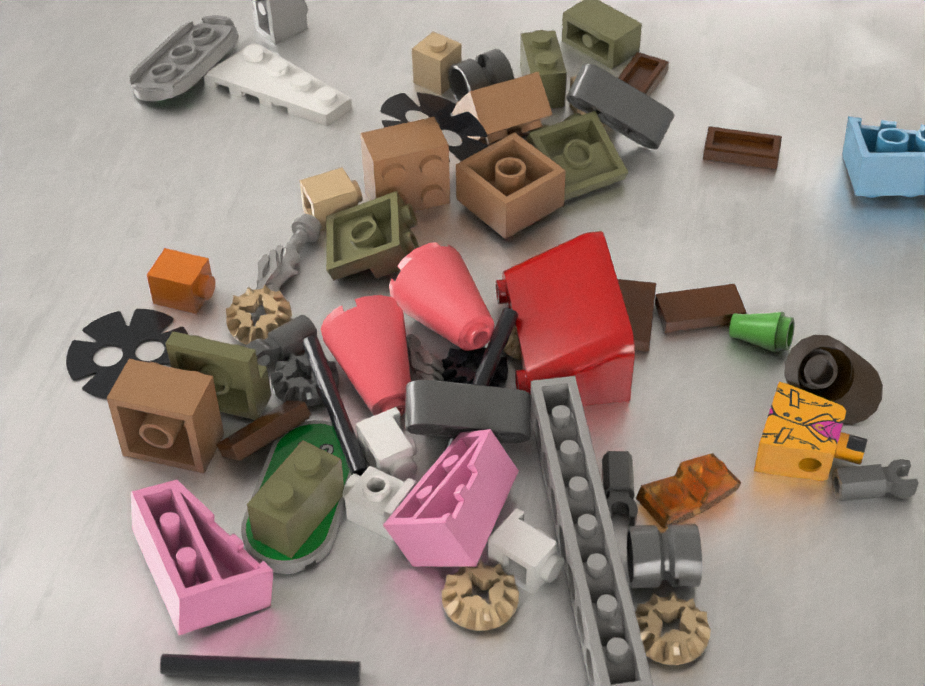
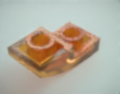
M713 453L680 462L674 476L641 485L635 499L663 529H666L669 524L682 523L718 504L738 490L742 482L727 468L724 462Z

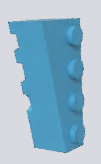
M848 116L842 156L855 195L868 198L898 195L916 197L918 195H925V125L921 124L918 131L896 128L897 122L881 120L880 126L862 125V118Z

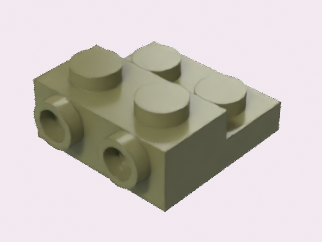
M595 111L584 115L580 113L570 115L563 122L551 126L543 124V127L533 130L528 134L526 140L528 143L566 170L564 201L625 180L628 174L627 168Z
M396 191L326 216V271L333 281L369 268L376 279L401 271L397 267L404 257L419 247L417 238L413 231H411L412 227L418 225L412 205H405Z
M174 331L171 333L165 344L172 368L198 371L213 376L220 412L253 420L261 417L272 394L268 369L266 366L258 365L255 349L246 348L238 344L210 340L198 335H188Z

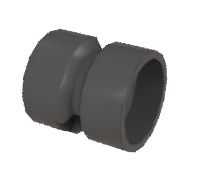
M493 49L476 56L475 60L469 58L451 65L448 71V79L452 93L458 102L470 91L514 79V74L506 55L499 49Z
M669 524L665 532H660L655 525L628 526L626 554L628 579L631 589L658 588L662 580H667L672 587L700 586L702 579V549L700 533L696 524Z

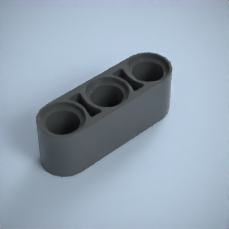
M588 63L582 65L566 96L567 101L586 114L595 111L603 124L639 145L653 150L659 148L675 116L663 104L604 69Z
M416 380L406 384L405 430L409 433L456 438L460 432L491 429L500 443H522L531 438V395L526 391L435 380Z

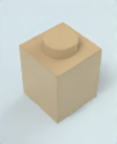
M432 32L412 48L413 83L439 95L444 94L450 88L448 79L450 66L462 61L461 43Z
M343 167L299 180L303 210L306 214L312 215L321 223L320 231L326 230V216L357 206L359 202H362V193L356 180L351 181Z

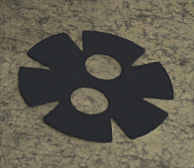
M417 92L420 104L418 106L407 94L400 93L388 98L381 107V113L400 120H382L384 128L408 123L409 121L405 116L408 111H419L426 114L429 118L435 117L441 130L452 131L461 137V145L449 146V151L460 162L488 146L485 143L467 137H487V133L479 120L470 112L451 116L456 103L448 99Z
M135 309L130 325L127 326L122 313L116 311L94 320L82 329L84 333L97 342L79 340L71 342L66 356L67 370L72 380H77L97 372L82 387V390L93 396L107 399L108 394L129 359L148 363L155 362L160 365L170 364L165 343L173 331L183 334L188 333L182 326L160 334L174 319L163 312L150 309ZM146 340H157L164 345L163 354L151 361L137 358L135 349L141 342ZM115 345L122 350V358L114 365L100 366L93 360L95 351L100 347Z

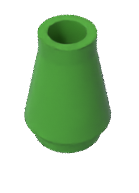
M784 312L734 313L730 322L729 335L731 338L741 339L775 353H778L779 350L788 351L793 341L795 321L793 317L785 316Z

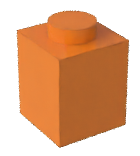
M164 248L147 273L153 304L197 314L204 302L212 297L215 290L216 282L211 273L209 258Z

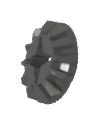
M290 352L287 361L276 362L275 372L270 375L272 390L279 400L284 403L286 401L305 402L307 407L324 402L306 353L303 356H296ZM326 358L338 388L339 373L335 361H328ZM305 372L308 376L312 375V384L308 380L305 381L303 377H298V373Z

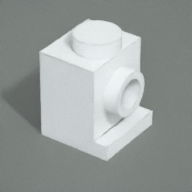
M397 407L356 423L357 440L368 467L376 468L402 481H406L416 473L417 465L413 460V456L417 454L416 444L409 432L401 430L400 412Z
M371 466L366 469L362 476L353 474L347 480L343 490L347 520L394 542L383 524L416 486V481L408 478L404 482Z
M518 508L488 538V566L495 567L500 563L503 571L508 575H514L515 583L532 595L545 582H553L563 568L564 558L557 555V542L543 529L533 528L525 523L524 512Z

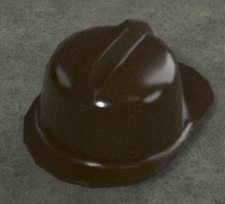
M828 335L806 337L791 348L785 360L784 376L787 384L842 405L846 409L843 424L853 425L865 421L877 411L883 392V384L878 371L867 360L841 341Z

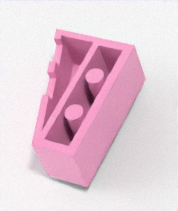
M491 429L460 432L383 526L413 567L476 566L519 471Z
M178 480L131 492L132 530L178 635L271 607L274 570L264 561L259 564L244 550V542L234 533L232 535L226 533L214 521L215 515Z

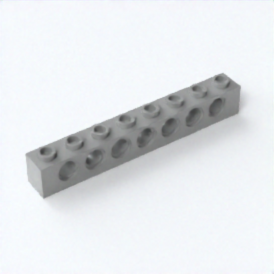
M575 376L531 381V422L561 557L564 558L563 566L590 686H654Z

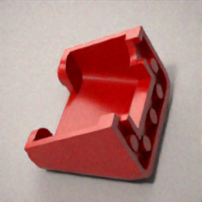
M597 231L581 234L504 270L502 280L495 281L498 305L505 304L506 308L513 309L518 313L515 328L522 355V370H515L516 389L526 391L531 395V381L575 376L583 406L630 401L635 359L634 337L604 233Z

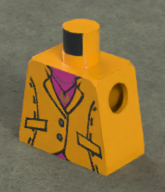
M779 381L759 442L754 471L825 481L828 480L834 458L861 465L868 439L841 432L846 414V409L842 405Z

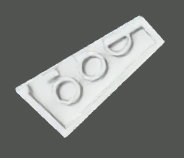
M256 42L214 66L204 75L205 85L216 88L221 84L229 87L231 94L243 97L247 93L258 97L260 104L269 107L273 105L285 106L289 114L324 126L330 125L352 110V100L350 97Z

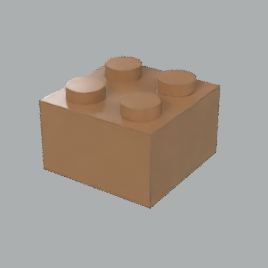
M539 72L470 91L456 103L452 112L453 116L464 112H470L484 127L487 137H467L488 145L487 147L514 132L522 138L528 137L531 131L543 127L542 121L553 115Z
M435 117L360 133L365 193L369 201L397 191L405 205L411 204L415 212L450 204L449 144Z
M514 132L456 164V199L503 238L507 239L564 206L566 170Z
M129 359L107 396V402L123 456L205 474L217 450L216 444L224 436L213 376L198 371H186L162 366L155 362L148 363Z

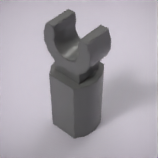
M301 314L269 332L268 338L256 339L250 342L246 348L255 349L258 365L266 366L269 369L277 359L284 361L289 357L290 352L296 354L303 350V340L309 336L317 337V329L306 315Z
M608 451L602 458V480L610 516L614 513H623L628 517V526H635L638 508L633 500L635 494L632 455L628 451Z
M905 459L895 460L888 467L876 464L836 468L832 472V488L837 501L883 497L886 493L902 498L915 495L919 482L917 479L904 480L900 478L908 476L911 467L910 460Z

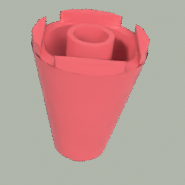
M435 242L414 249L402 259L397 266L401 271L396 281L391 278L389 290L390 297L397 301L403 313L465 351H472L485 346L493 334L494 321L461 254L451 245H448V247L440 246Z
M384 295L364 296L355 299L357 306L345 312L341 305L333 310L323 321L320 330L324 343L373 415L397 407L400 416L405 414L406 384L411 382L403 310L398 306L397 301L393 297Z

